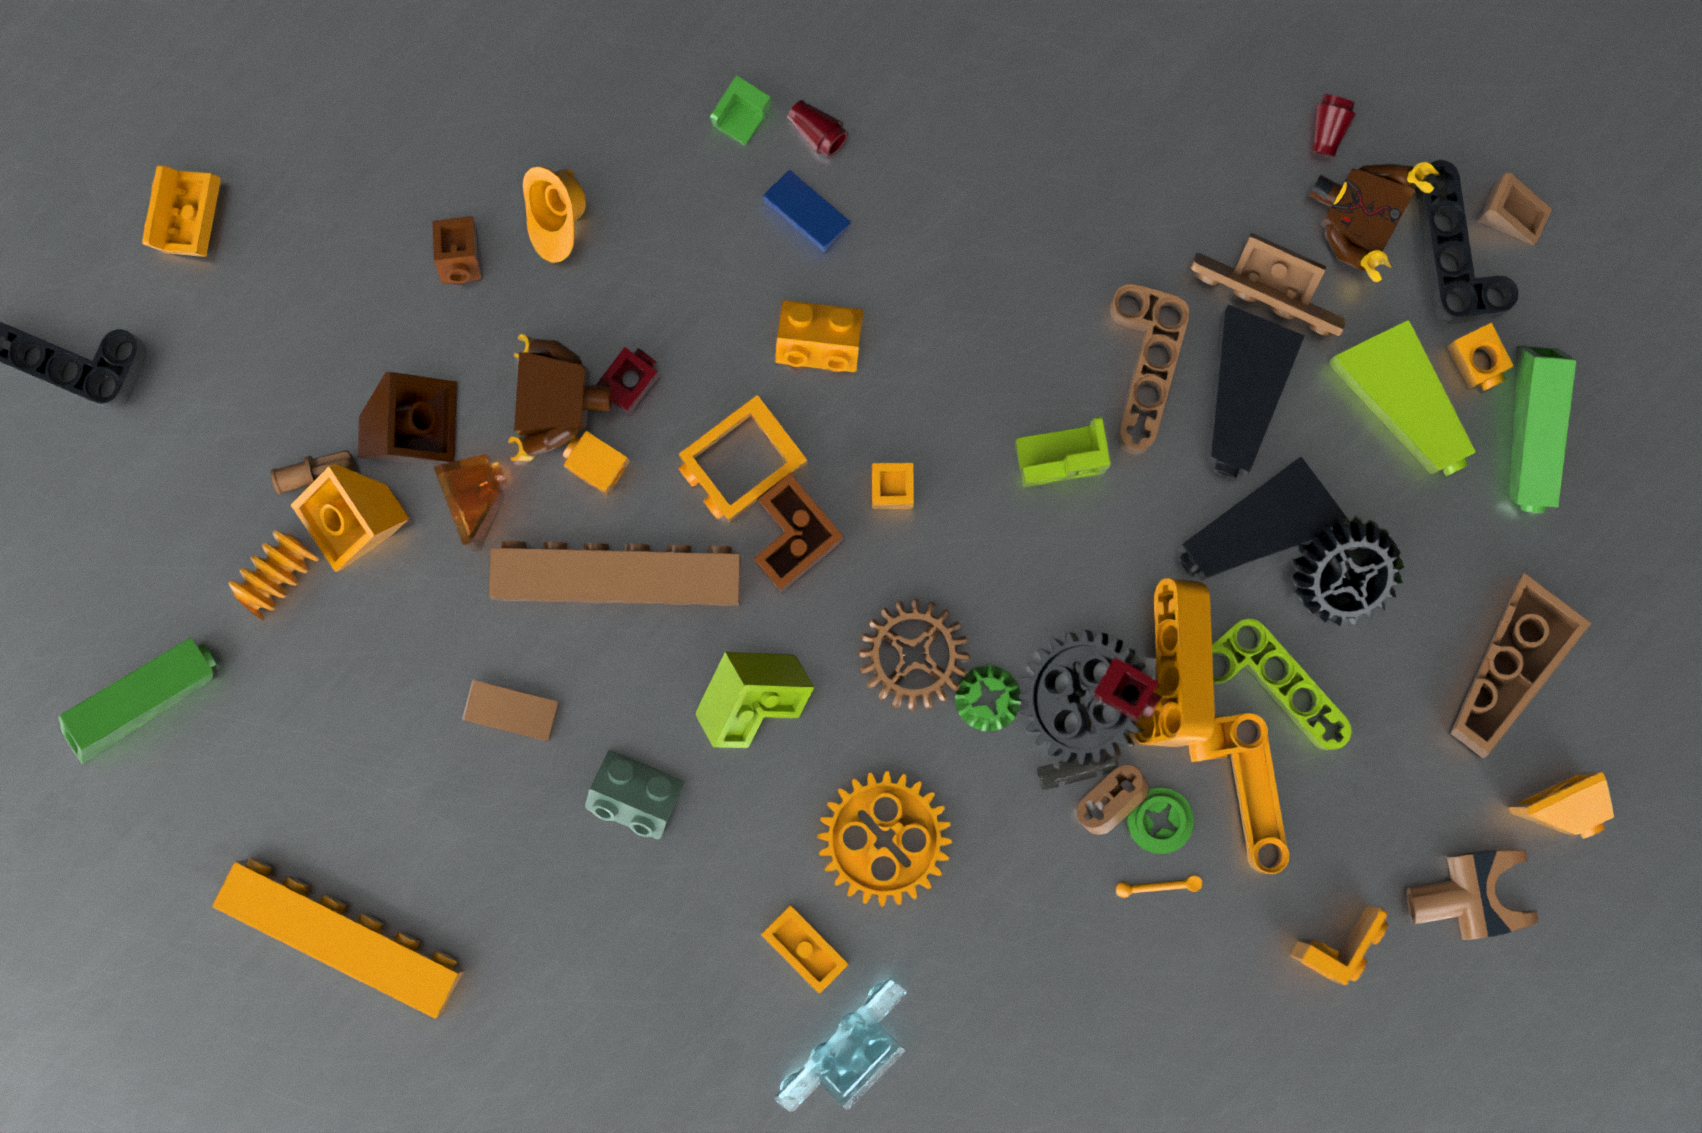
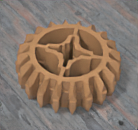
M919 599L912 600L911 612H905L903 602L897 601L895 606L898 615L894 617L884 607L880 612L886 622L881 625L877 620L871 619L868 623L872 629L877 631L875 637L868 633H863L861 636V640L872 644L871 650L860 649L858 651L859 657H871V664L861 666L860 671L862 674L874 671L876 677L867 682V686L871 689L881 683L884 688L880 691L878 698L882 701L890 691L896 694L892 704L895 708H899L902 697L909 698L908 707L910 711L916 710V698H923L925 708L930 709L933 707L930 695L936 693L941 702H945L948 697L942 690V687L947 685L951 690L957 691L960 686L951 679L953 673L965 677L967 674V670L956 666L957 660L966 661L970 659L969 653L957 652V646L968 643V638L961 636L954 639L952 633L958 631L961 624L959 621H956L947 627L943 623L950 615L947 609L941 612L939 618L932 616L936 605L934 602H929L926 613L918 612L920 606ZM908 621H919L929 624L922 635L913 640L906 639L891 630L896 625ZM938 633L942 635L948 648V664L945 671L929 655V646ZM924 638H928L923 646L925 652L921 653V655L926 656L924 662L931 666L932 669L923 663L920 664L915 661L911 666L908 665L903 672H900V669L905 664L903 658L907 655L902 654L903 647L896 642L898 641L905 647L908 646L913 649L917 644L920 645ZM883 639L899 655V663L889 678L884 673L879 660V648ZM914 670H921L937 680L934 684L922 689H907L899 686L905 676Z

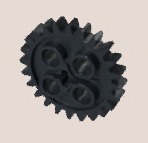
M1082 630L1080 639H1078L1075 633L1066 632L1065 644L1060 639H1050L1053 651L1050 652L1039 648L1037 651L1042 662L1040 664L1028 662L1027 664L1035 673L1033 678H1021L1024 684L1030 686V692L1020 694L1019 699L1029 701L1030 707L1022 710L1020 714L1021 716L1033 717L1034 720L1027 726V732L1040 731L1041 734L1035 743L1039 746L1051 743L1048 751L1050 756L1057 757L1063 751V762L1073 763L1076 757H1078L1080 765H1089L1093 756L1096 763L1103 764L1106 763V751L1112 757H1120L1121 752L1118 744L1121 743L1124 746L1133 747L1134 743L1129 734L1131 732L1143 734L1145 730L1136 721L1117 710L1112 722L1107 723L1104 720L1103 710L1106 704L1096 700L1094 697V691L1099 683L1095 681L1093 671L1095 666L1102 661L1108 669L1114 657L1139 671L1145 668V663H1131L1136 651L1130 648L1121 651L1123 640L1113 638L1108 643V634L1100 631L1094 638L1092 631ZM1077 662H1080L1081 664L1079 668V673L1076 671L1075 664ZM1064 672L1068 677V685L1064 692L1059 693L1055 687V681L1059 674ZM1129 687L1123 692V698L1130 702L1135 701L1139 697V691L1133 687ZM1086 691H1090L1091 697L1085 700V704H1081L1080 698L1086 695ZM1074 712L1078 719L1076 729L1069 734L1065 728V719L1070 713ZM1092 722L1095 724L1096 731L1093 734L1090 731L1092 727Z

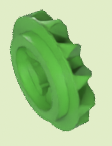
M993 665L980 666L970 670L960 680V687L955 694V702L958 713L968 725L981 731H995L1004 728L1014 720L1021 705V699H1019L1021 692L1019 684L1008 671ZM983 681L984 686H987L990 691L1004 689L1005 693L995 700L997 715H994L987 705L972 707L971 704L982 696L980 690L982 687L979 682Z
M1159 787L1148 790L1144 801L1128 815L1127 823L1131 837L1142 849L1151 853L1166 854L1178 850L1188 841L1194 827V815L1190 804L1180 793L1169 788ZM1169 804L1167 820L1171 822V825L1176 830L1160 828L1158 832L1150 836L1153 831L1151 828L1154 822L1149 819L1145 811L1160 813Z

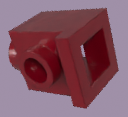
M624 347L596 383V386H611L612 402L631 416L635 411V407L659 378L658 371L654 369L657 362L639 348L633 353ZM629 373H635L639 377L638 383L633 387H628L624 384V377Z
M1114 657L1094 691L1096 700L1107 704L1138 723L1143 715L1151 718L1163 696L1157 693L1160 688L1157 680L1117 657ZM1129 687L1136 688L1139 691V697L1132 702L1123 698V692Z

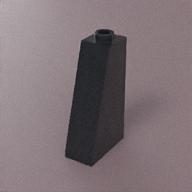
M1229 304L1224 309L1220 318L1206 461L1215 464L1213 469L1215 472L1232 479H1237L1238 474L1245 477L1251 471L1305 335Z
M1300 457L1180 545L1178 549L1182 555L1178 557V560L1191 577L1198 575L1201 580H1205L1296 547L1298 544L1311 541L1309 531L1317 533V535L1323 532V522L1329 523L1334 527L1339 516L1345 518L1349 523L1350 520L1304 459Z

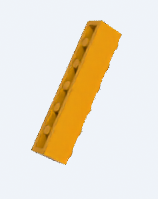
M250 857L248 862H234L212 905L213 908L434 1019L442 1016L464 972L455 967L457 963L455 958L438 950H435L433 955L418 948L421 942L399 931L396 936H393L381 930L383 926L381 921L367 914L361 913L359 918L345 912L346 904L336 898L324 894L322 899H319L307 893L309 886L298 879L286 876L283 881L271 875L272 867L260 860Z

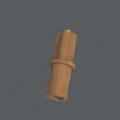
M346 450L314 459L312 456H306L303 462L271 469L272 484L276 493L282 494L289 490L311 485L333 464L355 472L354 459L351 453Z

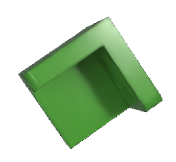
M736 75L710 115L711 123L736 141L747 145L772 107L771 96Z

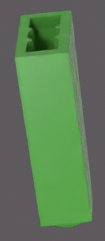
M1518 346L1509 497L1517 505H1520V510L1526 512L1544 513L1546 507H1559L1576 359L1559 348Z
M190 637L60 714V731L81 764H84L211 681L213 678L211 667L216 665L215 661L204 644L197 646Z

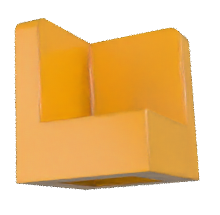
M872 463V510L913 509V463Z

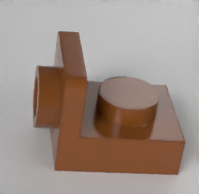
M473 216L432 221L434 262L441 283L462 284L467 281L480 280L481 269L477 259L476 225Z

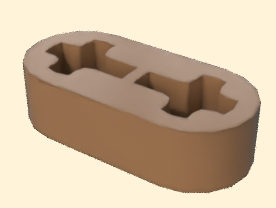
M1131 765L1119 766L1079 802L1077 817L1080 823L1092 834L1101 835L1111 831L1147 797L1149 790L1147 780L1136 767ZM1126 779L1135 786V789L1130 793L1121 786L1122 782ZM1095 807L1102 810L1105 815L1099 821L1090 813Z

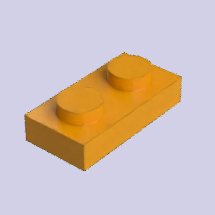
M792 905L761 934L819 994L849 965Z

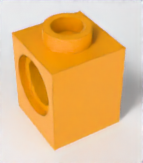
M1492 322L1453 341L1447 346L1469 390L1481 385L1483 391H1486L1506 381L1503 373L1514 367ZM1476 350L1484 351L1490 357L1491 365L1489 370H1482L1475 365L1473 354Z
M585 431L581 438L576 435L563 453V456L567 458L564 463V467L607 496L630 463L628 457L588 431Z

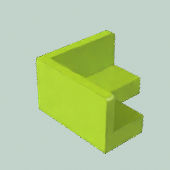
M1102 416L1094 417L1086 427L1020 437L1016 440L1023 487L1104 474L1111 465Z
M725 652L696 710V717L713 747L749 748L764 717L799 718L814 686L795 655Z

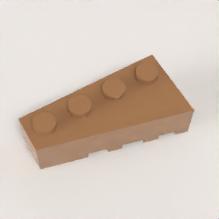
M1523 572L1516 582L1450 734L1484 759L1588 629L1591 622Z

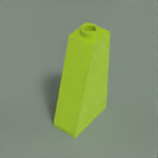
M1409 320L1335 355L1329 361L1332 369L1431 475L1443 470L1445 476H1448L1468 466L1465 458L1476 453Z

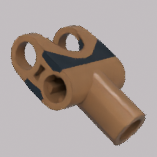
M1485 850L1447 857L1451 880L1407 888V903L1412 922L1416 925L1458 917L1462 940L1503 935L1538 923L1537 910H1509L1499 902L1496 895V883L1499 876L1505 870L1513 868V864L1526 862V851Z

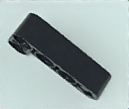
M1446 160L1433 161L1430 164L1439 172L1436 178L1438 181H1444L1445 185L1439 190L1436 183H1431L1434 190L1430 193H1425L1415 184L1435 315L1441 321L1451 324L1500 317L1516 304L1519 293L1517 285L1506 276L1497 275L1475 278L1459 172L1452 163ZM1434 174L1426 175L1423 178L1422 182L1425 181L1430 183L1429 180L1434 176ZM1439 197L1440 202L1433 205L1432 203ZM1443 213L1451 219L1452 229L1450 231L1439 229L1434 221L1435 214ZM1449 253L1457 259V271H1448L1442 266L1440 261L1441 254ZM1489 288H1496L1503 293V306H1495L1488 300L1487 291ZM1449 293H1455L1463 299V311L1456 312L1449 308L1446 302Z
M0 322V338L11 343L9 350L0 346V363L105 408H119L126 403L146 361L147 350L145 344L127 330L117 329L107 333L102 339L92 361ZM124 341H130L132 344L131 354L124 360H118L116 357L117 347ZM38 346L40 350L38 361L33 365L27 366L25 363L26 352L30 348ZM75 362L78 368L77 375L71 381L64 382L62 379L63 368L67 364ZM113 378L115 381L114 392L110 396L102 398L99 393L101 383L106 379Z

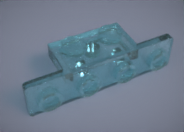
M891 977L885 982L875 985L868 993L867 1000L856 1012L848 1014L841 1020L838 1025V1031L827 1042L819 1044L812 1050L809 1055V1061L798 1072L792 1073L784 1079L780 1085V1091L774 1096L775 1101L788 1111L793 1112L821 1084L848 1111L906 1051L879 1022L899 1003L907 992Z

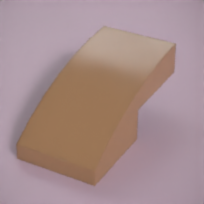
M472 680L462 720L548 741L558 701Z

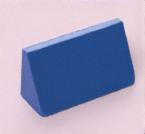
M791 170L786 172L763 195V201L823 253L827 252L851 224V221Z

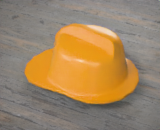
M543 166L532 167L525 173L523 180L529 238L535 251L543 259L552 263L561 262L570 255L574 247V223L584 213L586 197L572 170L562 169L553 172L551 169Z

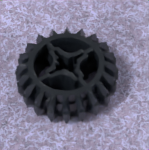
M1355 515L1349 523L1345 518L1339 516L1334 527L1329 523L1323 522V532L1319 535L1309 531V538L1311 539L1309 545L1298 544L1299 551L1303 556L1292 559L1293 567L1296 571L1290 574L1292 582L1296 586L1294 588L1295 594L1300 601H1303L1305 609L1309 613L1315 614L1323 622L1331 619L1334 624L1340 626L1347 619L1349 623L1356 626L1360 615H1364L1365 618L1372 620L1371 610L1376 607L1385 610L1383 600L1386 597L1396 598V591L1392 586L1403 583L1402 576L1398 572L1404 568L1403 560L1399 557L1401 554L1400 547L1392 540V535L1386 529L1380 528L1375 521L1370 519L1364 522L1361 517ZM1358 547V548L1353 549V550H1346V549H1349V548ZM1345 562H1347V565L1350 567L1349 570H1347ZM1346 572L1348 573V575H1349V577H1350L1349 580H1348L1347 576L1345 575Z

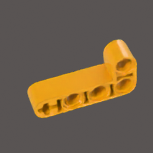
M1164 578L1158 583L1154 593L1157 681L1160 684L1157 693L1163 696L1151 718H1141L1138 724L1145 730L1144 733L1133 732V736L1139 744L1181 747L1207 741L1212 736L1215 728L1210 593L1203 582Z

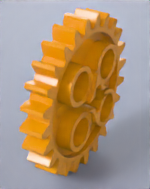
M885 771L882 783H877L873 774L868 773V785L862 787L854 778L852 779L854 792L849 794L841 788L838 789L839 795L843 800L840 805L828 801L827 805L834 812L833 817H821L820 821L830 826L829 832L819 833L817 838L828 841L829 846L820 850L819 855L831 856L833 861L824 870L825 872L836 869L839 871L840 874L834 884L837 886L848 881L850 883L847 893L849 897L860 889L863 891L864 904H867L872 894L878 895L880 907H884L887 895H893L897 905H901L902 892L907 891L915 900L917 899L916 885L921 884L930 890L932 887L926 878L929 873L936 876L943 874L935 866L937 860L949 861V857L940 851V846L951 844L952 840L942 837L940 831L951 825L950 822H938L937 816L944 811V806L931 808L929 805L935 796L934 792H930L923 797L919 795L922 782L918 781L911 788L906 787V775L902 774L897 784L891 783L890 773ZM882 797L892 798L897 804V815L890 821H881L874 814V804ZM860 810H864L883 831H887L890 828L894 830L896 834L893 835L892 841L911 861L909 867H905L886 846H882L879 849L874 846L877 837L859 818L858 812ZM854 825L861 826L867 833L866 844L856 850L847 847L843 841L845 830ZM909 828H919L925 834V845L919 851H908L902 845V836ZM881 856L889 857L895 863V873L887 880L877 879L871 871L873 861Z

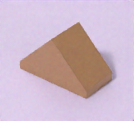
M1505 172L1492 185L1477 221L1525 243L1536 246L1552 208L1513 174Z

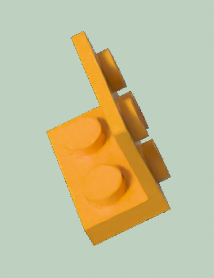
M1366 906L1340 952L1320 941L1317 942L1312 939L1310 944L1298 941L1290 956L1331 981L1347 986L1350 979L1355 982L1365 969L1367 959L1363 958L1370 944L1377 945L1383 938L1389 925L1384 921L1388 912L1379 907Z

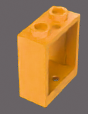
M758 395L678 454L683 461V464L678 467L679 471L692 488L698 483L708 494V497L702 501L714 517L718 520L724 516L729 523L758 503V500L789 473L793 476L808 465L805 456ZM751 416L786 464L733 504L729 505L695 458Z

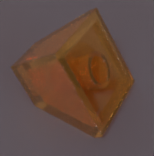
M483 454L433 467L463 546L473 552L482 549L505 498L501 486L508 484L500 462L492 463L491 458Z

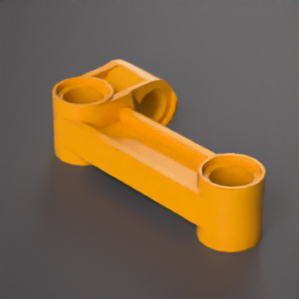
M1254 713L1221 717V715L1215 716V728L1212 736L1205 742L1188 745L1191 762L1227 757L1228 754L1231 755L1248 862L1254 870L1260 873H1279L1287 867L1290 852L1286 844L1266 722ZM1244 720L1252 722L1257 730V736L1250 744L1241 742L1237 736V727ZM1267 843L1274 845L1278 851V859L1270 867L1263 866L1258 859L1260 848Z

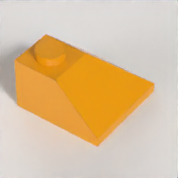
M337 464L329 466L291 504L335 573L390 538L409 520L400 502L386 484Z
M1603 771L1578 773L1508 807L1514 816L1565 834H1581L1583 839L1606 829L1603 822L1614 817L1607 780Z

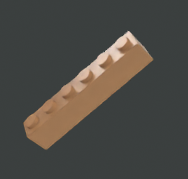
M501 541V548L490 549L489 598L493 600L740 606L741 556L740 554H732V547L708 546L707 553H691V546L666 545V552H650V545L625 544V551H608L609 544L584 543V550H567L568 543L543 542L542 549H526V542Z

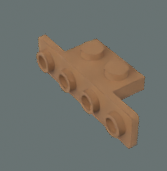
M1254 233L1250 234L1235 268L1201 253H1196L1190 269L1197 272V278L1203 282L1214 286L1222 283L1234 289L1233 293L1239 298L1253 303L1259 300L1271 305V310L1275 314L1286 319H1293L1294 316L1309 323L1308 327L1321 335L1330 336L1331 333L1337 336L1342 335L1346 319L1310 303L1326 270L1325 265Z

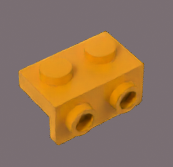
M157 165L152 183L147 218L144 224L142 243L167 254L206 257L221 177L212 173L178 171L166 165Z
M782 300L776 343V363L793 367L803 366L829 369L835 372H856L864 309Z

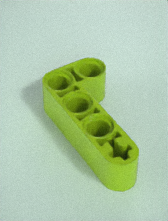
M1251 618L1238 621L1212 642V654L1220 655L1226 662L1224 674L1220 677L1213 676L1214 684H1221L1230 680L1245 667L1317 748L1323 750L1340 749L1348 743L1352 734L1351 724L1261 622ZM1241 627L1251 628L1256 634V645L1250 650L1242 648L1237 642V633ZM1269 658H1277L1284 665V674L1278 681L1271 680L1265 673V663ZM1299 688L1309 692L1312 698L1311 707L1305 712L1297 710L1293 705V694ZM1323 708L1325 713L1318 715V717L1325 724L1336 723L1337 728L1334 734L1337 739L1324 740L1322 735L1326 731L1325 727L1318 720L1311 721L1309 724L1307 719L1318 714Z

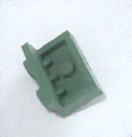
M608 750L590 787L585 808L592 811L596 817L602 820H613L629 827L639 836L653 837L660 840L685 782Z

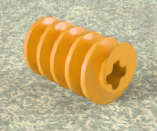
M275 530L272 534L278 545L275 547L265 542L262 544V548L267 555L266 559L253 555L250 559L256 570L251 571L243 567L239 570L245 582L243 584L233 580L228 582L234 593L233 596L262 621L265 618L259 609L260 607L270 611L276 608L271 595L283 599L287 596L282 583L284 582L292 586H296L298 583L293 570L304 574L309 571L304 558L306 557L316 562L319 560L316 555L290 533L285 534Z

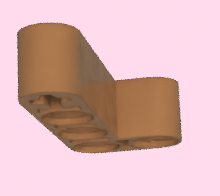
M1127 284L1116 291L1110 303V314L1116 323L1142 331L1144 336L1118 426L1117 442L1123 451L1137 455L1145 452L1157 437L1189 321L1190 310L1188 304L1176 295L1137 284ZM1125 296L1136 298L1140 305V311L1134 315L1124 313L1120 309L1119 300ZM1164 307L1175 309L1179 315V323L1174 326L1164 324L1159 318V310ZM1153 346L1163 347L1169 356L1168 363L1164 365L1152 363L1148 357V349ZM1142 385L1154 387L1158 394V401L1151 405L1142 403L1137 396L1138 387ZM1139 414L1153 415V419L1147 416L1143 420L1141 433L1147 435V438H1142L1138 444L1132 442V435L1126 431L1132 430L1136 425Z

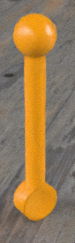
M1191 875L1186 880L1134 885L1123 881L1117 885L1116 892L1122 898L1129 897L1131 893L1184 888L1196 892L1202 888L1203 882L1196 875Z

